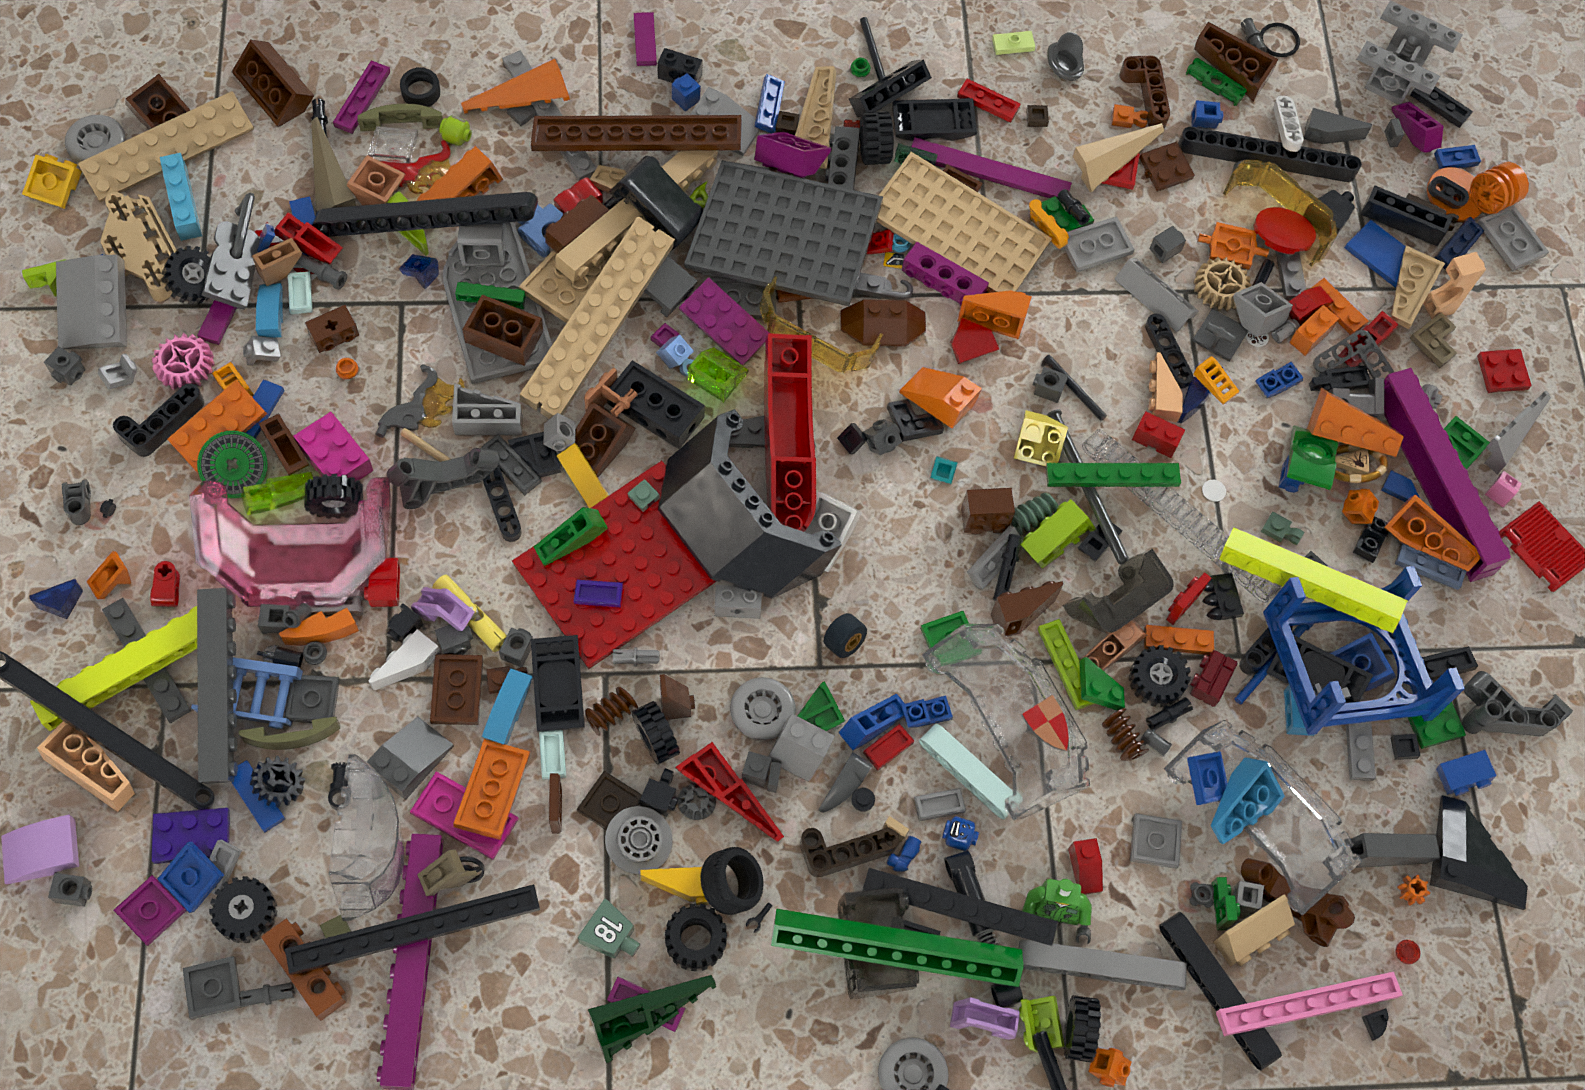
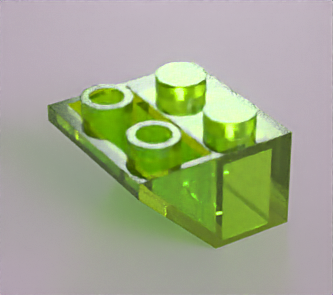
M715 347L702 351L688 367V380L724 403L747 375L749 369Z

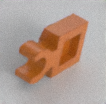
M1114 104L1112 125L1132 128V125L1136 124L1140 128H1145L1147 120H1142L1141 118L1146 119L1148 112L1145 110L1134 112V107Z

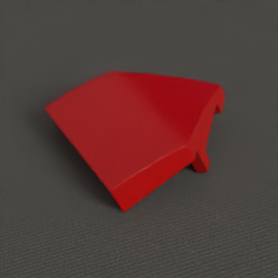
M964 318L960 319L957 330L950 341L958 364L999 350L991 329Z

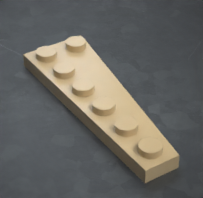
M834 66L815 67L795 136L829 147L837 72ZM828 156L819 169H827Z

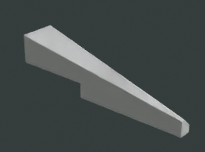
M1546 390L1486 447L1492 455L1485 461V464L1496 474H1499L1507 465L1550 400V394Z

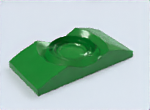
M1294 425L1291 434L1287 477L1331 490L1337 465L1335 457L1338 441L1312 435L1308 429Z

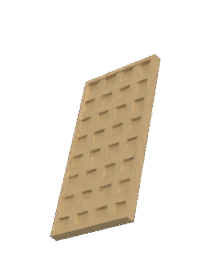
M910 152L879 194V196H883V203L877 219L879 224L913 245L919 242L989 282L987 291L990 293L1009 290L1016 292L1052 240L1048 235L913 152Z

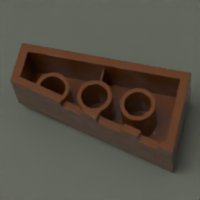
M1210 22L1206 24L1198 36L1194 50L1218 71L1247 89L1245 95L1253 102L1273 73L1278 62L1277 58Z

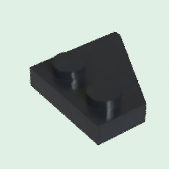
M544 432L508 440L509 446L540 478L561 473L556 450L543 445Z

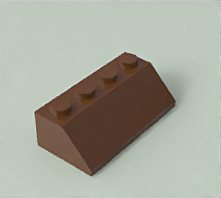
M249 40L232 73L276 126H282L304 113L314 94L269 42Z

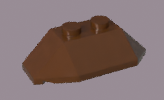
M863 299L841 309L840 328L843 333H847L852 339L863 346L906 347L920 335L926 333L925 311L907 300Z

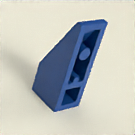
M895 694L851 717L839 731V734L854 751L904 718L901 705L905 703L898 694Z

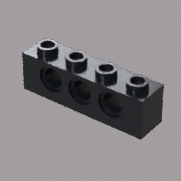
M924 59L914 60L849 98V101L856 116L861 117L863 112H876L932 77Z

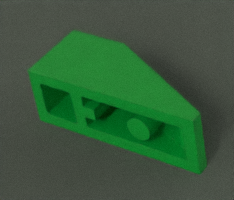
M582 507L533 547L542 564L546 566L593 541L607 530L608 527L597 509Z

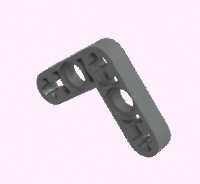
M1365 330L1354 332L1319 354L1313 361L1315 370L1324 373L1326 370L1334 369L1357 354L1373 379L1379 378L1381 373L1379 369L1374 372L1372 368L1379 366L1382 362L1384 366L1380 368L1383 372L1394 373V370L1370 333ZM1358 334L1365 336V345L1357 344L1354 346L1356 351L1353 352V348L1347 340L1350 339V342L1353 343L1358 339ZM1341 345L1346 346L1348 349V355L1344 358L1339 357L1336 353L1337 348ZM1331 351L1332 356L1338 362L1336 364L1334 363V360L1328 362L1327 369L1325 367H1319L1318 364L1321 362L1320 358L1322 357V359L1325 360L1331 357V355L1328 354V352ZM1369 352L1378 354V361L1375 364H1370L1367 361Z

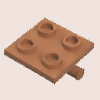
M613 367L608 373L605 372L601 376L599 383L594 388L591 387L584 396L585 411H587L592 402L604 406L608 399L616 403L610 412L615 417H618L624 409L630 407V403L638 394L636 391L633 392V389H630L624 397H620L610 389L617 379V370Z

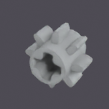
M1431 384L1423 385L1422 389L1428 395L1429 403L1432 408L1437 409L1443 395L1438 394L1439 390L1436 386Z

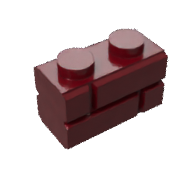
M1213 650L1209 656L1205 654L1199 664V667L1202 668L1200 674L1195 673L1190 682V686L1193 687L1190 692L1191 696L1215 707L1236 669L1237 661L1230 657H1225L1224 654Z

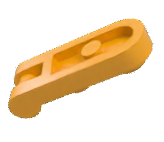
M1034 199L1030 201L1029 209L1032 222L1044 234L1052 238L1051 242L1058 249L1066 246L1069 239L1067 231L1064 228H1060L1054 217L1048 215L1042 209L1040 200Z

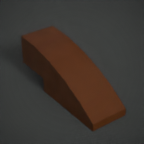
M279 413L258 423L265 438L289 476L309 466L307 459Z

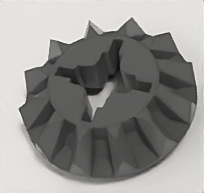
M691 782L686 787H683L678 795V807L681 813L689 819H705L715 809L716 798L696 783ZM694 792L699 798H704L701 801L700 809L695 803L690 802L693 800Z

